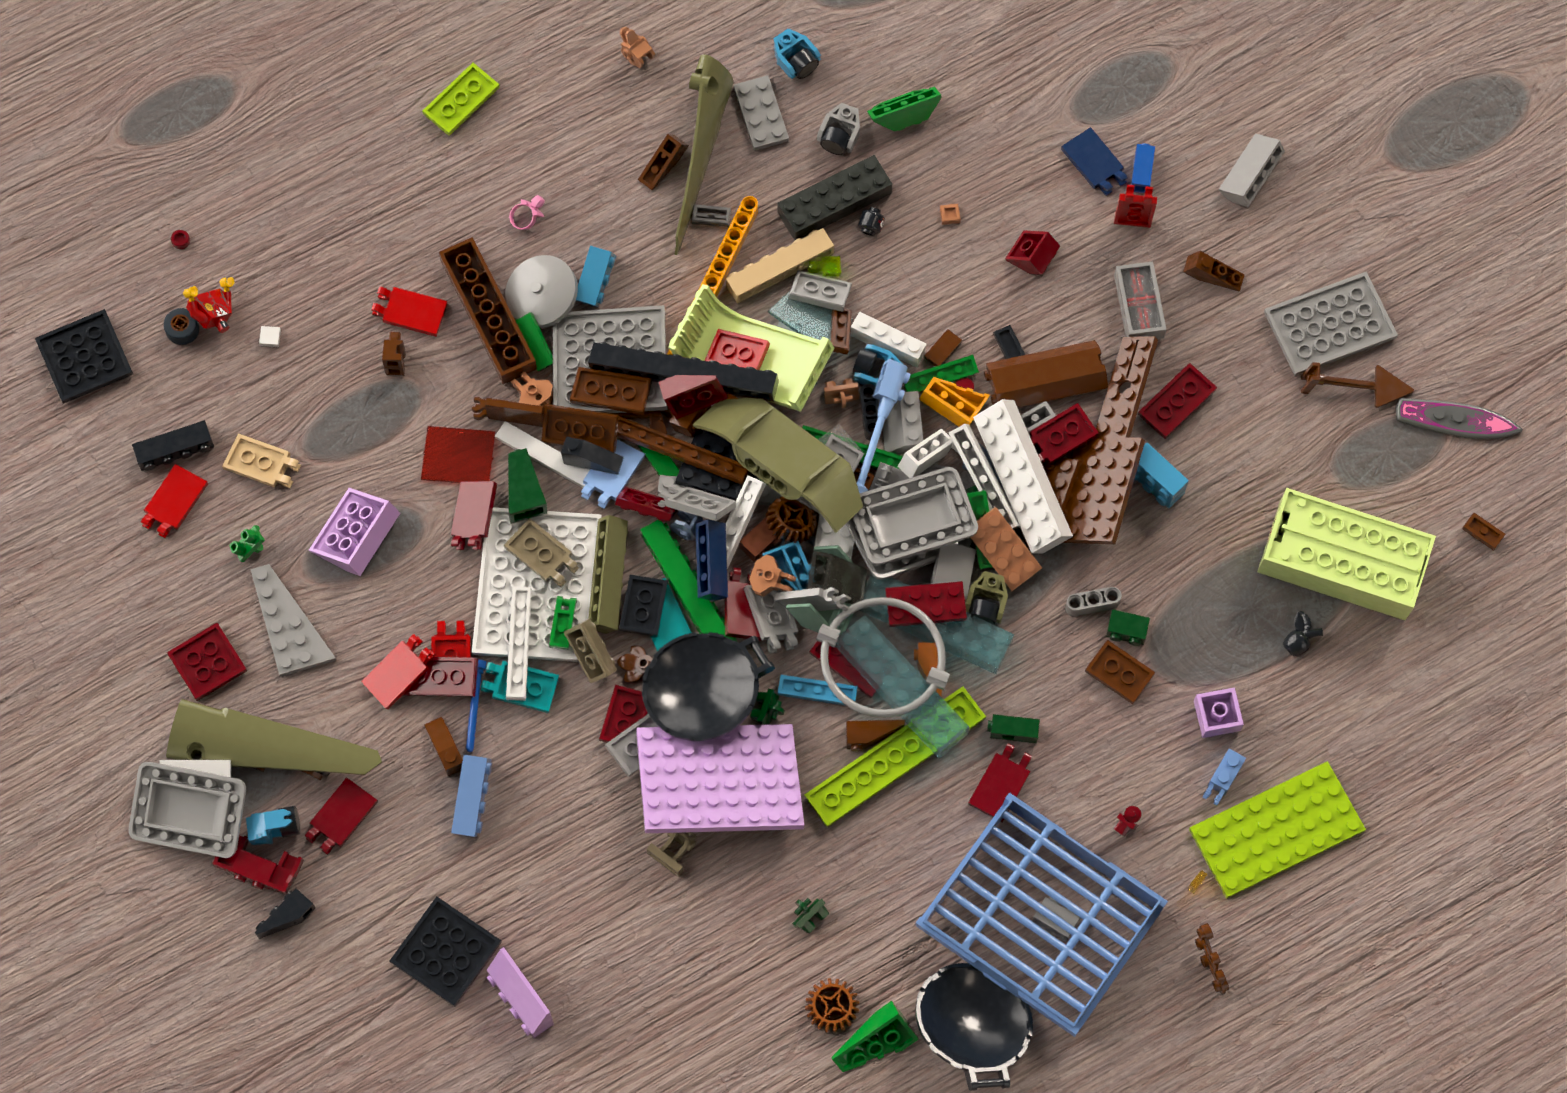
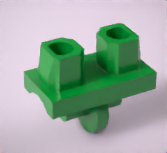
M254 525L250 530L244 529L241 532L240 541H233L229 545L231 552L238 556L239 561L245 562L253 552L260 553L263 550L262 543L265 539L260 534L259 526Z

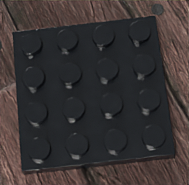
M105 309L35 338L63 404L133 375Z
M703 429L695 433L691 444L738 462L734 455L732 444L725 438ZM684 462L676 478V484L734 501L737 500L743 487L742 484ZM749 472L748 476L759 480L758 477Z
M436 896L389 962L455 1007L502 941Z

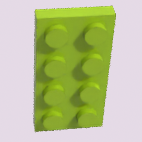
M472 63L422 110L423 115L450 136L500 88V85L476 64Z

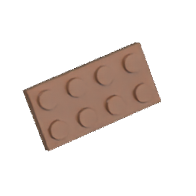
M996 507L977 520L978 531L970 538L997 573L1004 576L1005 583L1011 591L1042 569L1041 565Z

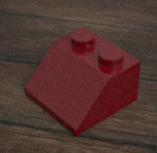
M1023 230L1005 260L1029 274L1042 275L1055 257L1060 245L1049 232Z

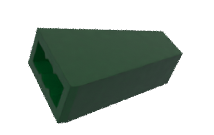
M527 448L517 449L508 453L510 523L548 514L547 503Z

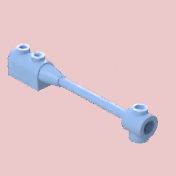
M891 359L883 363L873 394V398L880 400L877 414L878 419L857 481L859 493L868 491L864 484L885 419H887L897 400L901 401L903 399L905 391L901 390L903 383L907 384L910 378V373L907 372L908 367Z

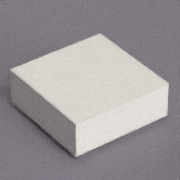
M261 326L260 346L279 347L280 327Z

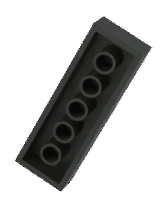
M873 155L778 202L777 213L795 241L798 238L808 236L814 230H820L892 194V182L876 156Z

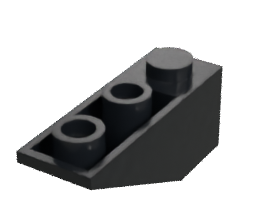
M295 888L293 892L289 891L284 896V901L280 906L277 905L271 910L270 916L266 921L263 920L257 925L254 933L261 939L298 925L316 907Z

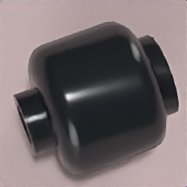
M870 207V210L862 211L858 223L862 233L875 236V234L881 232L885 220L884 216L880 214L881 210Z

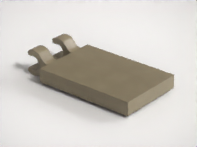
M530 518L504 544V548L543 580L548 582L551 578L559 587L566 583L565 577L557 572L563 565L573 574L579 569L578 563L570 558L573 555L572 552Z

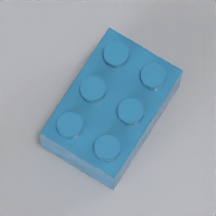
M1148 442L1144 445L1134 480H1138L1146 492L1152 493L1160 505L1166 506L1169 509L1185 494L1189 480Z

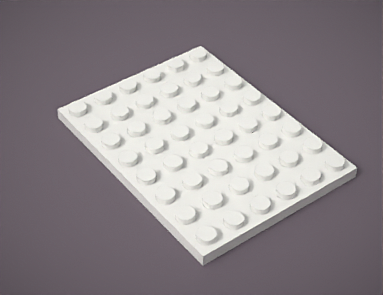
M493 507L488 537H484L472 655L508 657L512 587H531L528 659L579 662L570 645L569 650L549 648L557 596H563L564 599L577 598L573 626L587 620L589 617L598 519L602 518V515L547 511L548 514L530 518L568 548L573 554L570 558L578 563L579 569L575 574L565 565L557 571L565 577L564 580L566 581L562 587H559L551 578L548 582L543 580L504 548V544L527 520L511 524L509 508ZM562 606L561 610H569V607Z

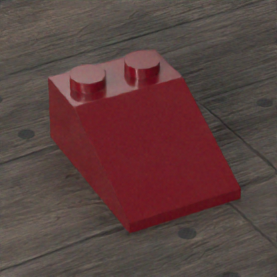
M675 375L659 382L663 400L675 419L728 399V395L716 375Z

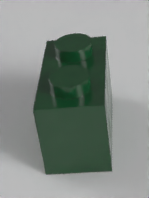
M1112 609L1106 637L1116 642L1121 640L1127 641L1134 646L1144 645L1150 618Z

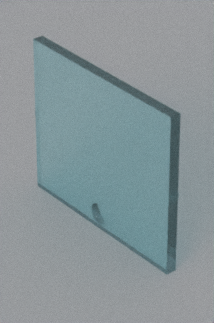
M789 291L768 311L770 315L796 333L817 340H821L822 337L830 340L833 309L789 299Z

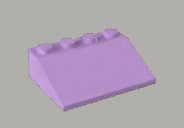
M348 488L309 551L347 572L361 576L400 515V512L387 500Z
M505 948L500 949L487 969L489 976L486 978L492 987L497 986L501 991L498 995L504 1003L508 1001L511 1005L510 1012L515 1019L520 1018L523 1022L521 1027L527 1036L531 1034L535 1038L554 1024L550 1011Z

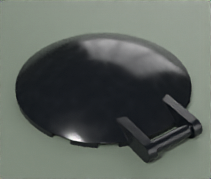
M713 632L685 634L666 643L654 654V658L649 666L646 667L643 676V702L651 719L666 733L689 741L716 739L736 729L748 717L757 700L759 678L772 672L775 666L772 662H769L758 644L759 640L756 636L738 643L726 638L722 634ZM753 649L762 666L757 667L747 650Z
M969 963L952 964L939 969L938 972L929 976L924 982L916 999V1022L923 1039L930 1049L942 1060L964 1070L970 1091L988 1087L1010 1088L1007 1068L1023 1056L1033 1034L1032 1013L1027 1003L1007 989L1004 990ZM998 1073L999 1078L977 1080L976 1074Z

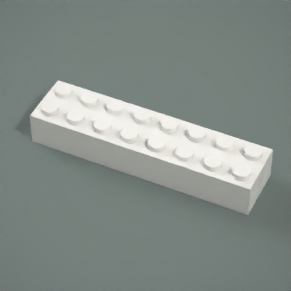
M1002 399L974 416V421L1031 553L1043 554L1073 537L1015 401Z

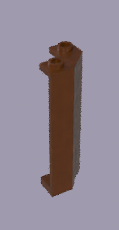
M1093 340L986 363L987 370H984L986 382L989 381L992 386L993 394L990 395L992 405L1005 399L1014 400L1017 407L1108 388L1105 364H1102L1099 345Z

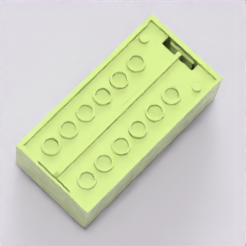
M1286 488L1279 503L1257 572L1406 620L1415 606L1436 536Z

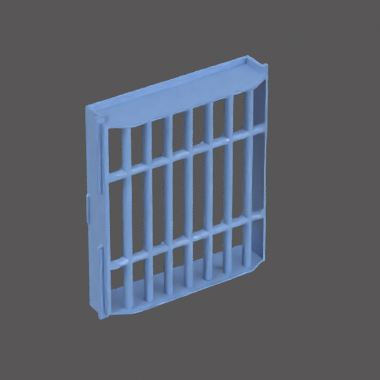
M1009 793L988 826L922 917H919L915 924L916 927L981 971L985 977L1004 990L1007 989L1075 1037L1168 901L1113 863H1107L1066 835L1065 830ZM1010 809L1012 812H1014L1015 814L1026 820L1028 823L1042 831L1041 834H1039L1037 831H1035L1034 829H1032L1031 827H1029L1028 825H1026L1021 820H1019L1007 811ZM1002 818L1035 840L1030 849L997 828ZM991 834L1024 855L1019 865L985 843ZM1048 836L1056 842H1058L1063 847H1065L1066 849H1068L1069 851H1071L1072 853H1074L1076 856L1090 864L1092 867L1106 875L1108 878L1111 879V881L1109 882L1101 875L1087 867L1085 864L1071 856L1069 853L1055 845L1053 842L1047 839ZM1041 846L1046 847L1104 887L1105 890L1100 897H1097L1036 855ZM980 849L1013 871L1008 880H1005L975 859ZM1033 861L1094 904L1088 913L1027 872L1025 870L1026 867ZM969 865L1002 887L997 896L963 874ZM1019 877L1024 878L1083 919L1079 927L1076 929L1015 887L1014 884ZM958 880L991 902L985 912L952 890ZM1119 884L1124 889H1126L1127 891L1138 897L1140 900L1151 906L1153 909L1150 910L1149 908L1135 900L1133 897L1119 889L1117 885ZM1009 892L1071 934L1072 937L1065 945L1003 902ZM1111 894L1116 895L1147 917L1141 926L1106 903ZM947 896L980 918L974 928L941 906ZM997 908L1060 950L1061 953L1054 961L995 920L992 915ZM1101 909L1136 932L1130 942L1095 918ZM935 912L968 933L967 938L962 944L929 922ZM989 924L1048 965L1050 968L1044 977L980 933L984 926ZM1089 925H1092L1125 948L1119 958L1084 934ZM974 940H978L1039 984L1033 993H1030L970 951L969 947ZM1078 941H1081L1114 964L1108 974L1073 950ZM1067 957H1070L1103 980L1097 990L1062 966ZM1056 973H1059L1092 996L1086 1006L1051 982ZM1045 989H1048L1081 1012L1074 1023L1039 999Z

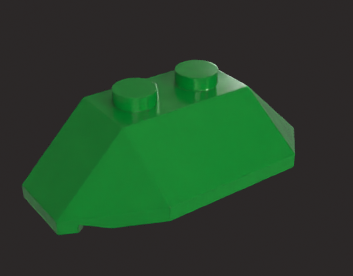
M936 87L915 90L881 102L867 112L874 123L894 132L900 131L908 126L920 124L922 121L928 120L942 96Z

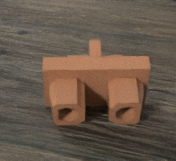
M852 378L845 379L843 385L836 386L834 381L826 382L824 388L825 404L841 403L842 408H846V402L859 399L858 383H854Z

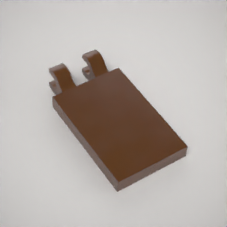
M474 397V403L479 404L472 407V412L480 413L473 414L475 420H482L484 417H488V419L543 427V406L486 398L485 400L480 397Z

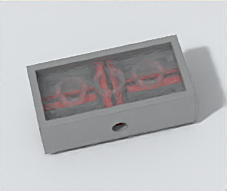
M1153 261L1116 266L1114 278L1126 337L1155 336L1157 339H1163L1166 333V324Z

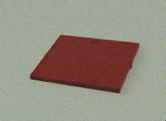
M428 426L425 450L423 451L421 480L451 483L490 481L496 432Z

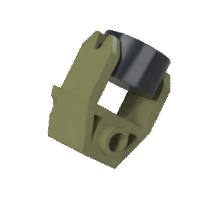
M984 571L970 586L965 604L968 619L985 626H993L995 622L1001 624L1008 598L1004 576ZM977 595V596H980V597H984V598L992 599V600H995V601H999V603H1000V609H999V606H997L996 604H994V603H992V602H990V601L982 600V599H974V600H972V599Z

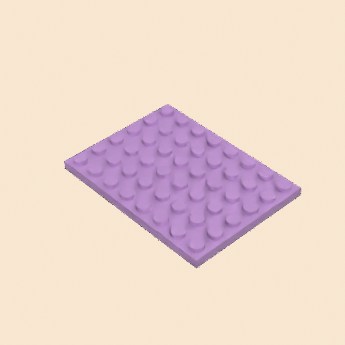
M792 724L739 725L730 733L707 741H689L676 738L659 727H641L636 729L645 833L804 829Z

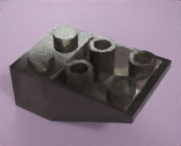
M813 551L809 564L806 589L821 588L826 590L832 587L839 591V593L833 594L835 597L845 594L851 597V600H847L845 603L855 604L863 600L867 569L833 554Z

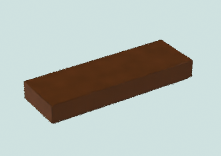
M844 308L843 312L832 310L830 341L834 346L833 352L845 355L849 352L852 317V310Z

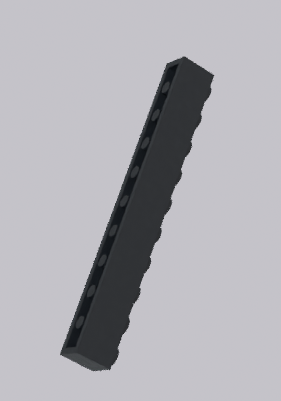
M593 342L588 360L590 369L652 378L654 382H660L675 375H716L727 394L774 402L779 383L778 374L771 370L762 371L756 370L753 367L744 368L738 367L735 364H720L713 360L709 362L702 361L696 357L691 359L684 358L678 354L667 355L660 351L649 352L642 348L631 349L624 345L613 346L606 342Z

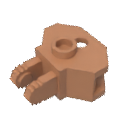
M621 27L620 35L623 40L621 52L632 65L638 68L643 67L644 61L642 58L647 56L652 60L655 56L653 49L645 37L637 35L634 30L628 27Z
M522 372L520 374L521 378L526 382L524 386L516 379L511 381L512 385L520 393L519 403L543 406V410L545 404L552 403L553 385L549 380L531 379L525 372Z
M765 555L755 562L749 580L755 594L764 597L773 590L792 591L790 586L782 585L780 582L782 578L794 582L796 577L779 569L773 556Z

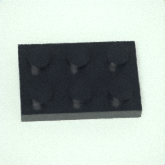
M636 575L629 576L619 631L658 637L668 580Z

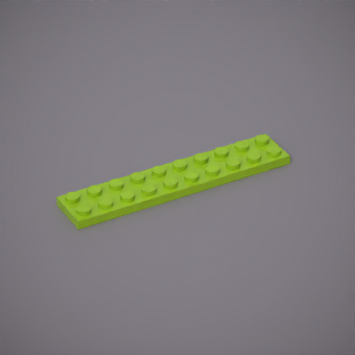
M963 686L804 794V797L828 828L985 720L986 715Z

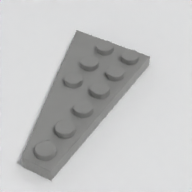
M267 564L250 569L280 677L336 661L331 650L272 567Z

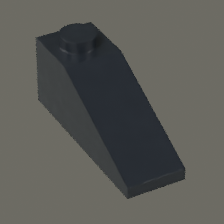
M566 437L561 451L563 463L566 465L617 475L624 459L623 456L586 440Z

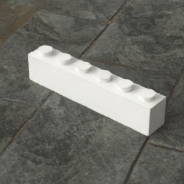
M963 424L949 432L979 491L986 490L989 511L996 507L1013 530L1020 527L1011 504L969 424Z

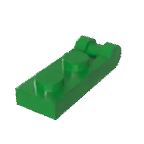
M557 596L549 648L569 650L570 644L564 631L573 626L577 598L564 599L563 596ZM562 606L569 607V610H561V609H562Z

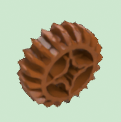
M828 978L827 985H825L823 980L820 981L821 987L815 984L813 988L816 992L809 990L808 994L812 998H806V1003L811 1005L805 1006L806 1011H811L807 1014V1017H815L811 1021L812 1025L819 1022L818 1029L821 1030L824 1025L826 1026L825 1032L827 1033L829 1032V1027H833V1033H837L838 1026L841 1031H844V1023L850 1027L851 1022L849 1019L856 1020V1016L852 1013H859V1009L854 1007L859 1005V1001L853 1000L857 997V993L850 994L853 991V987L850 986L846 989L847 982L844 981L842 985H839V979H836L835 984H832L831 978ZM827 991H837L831 997L821 996V994ZM842 994L849 1003L848 1011L839 1002ZM836 1000L837 1008L833 1007L828 1012L829 1004H832ZM816 1001L821 1002V1005L825 1008L823 1016H820L816 1010ZM833 1014L844 1016L838 1020H828Z

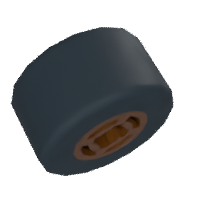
M176 308L166 315L164 330L168 339L173 343L187 345L197 338L199 324L198 321L190 317L187 309Z

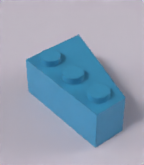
M590 246L579 280L576 301L594 307L602 304L604 299L603 292L609 283L610 273L617 257L614 253Z
M799 541L797 543L791 542L762 553V557L765 555L773 556L779 569L796 577L794 582L783 578L781 580V583L790 586L792 591L818 588Z

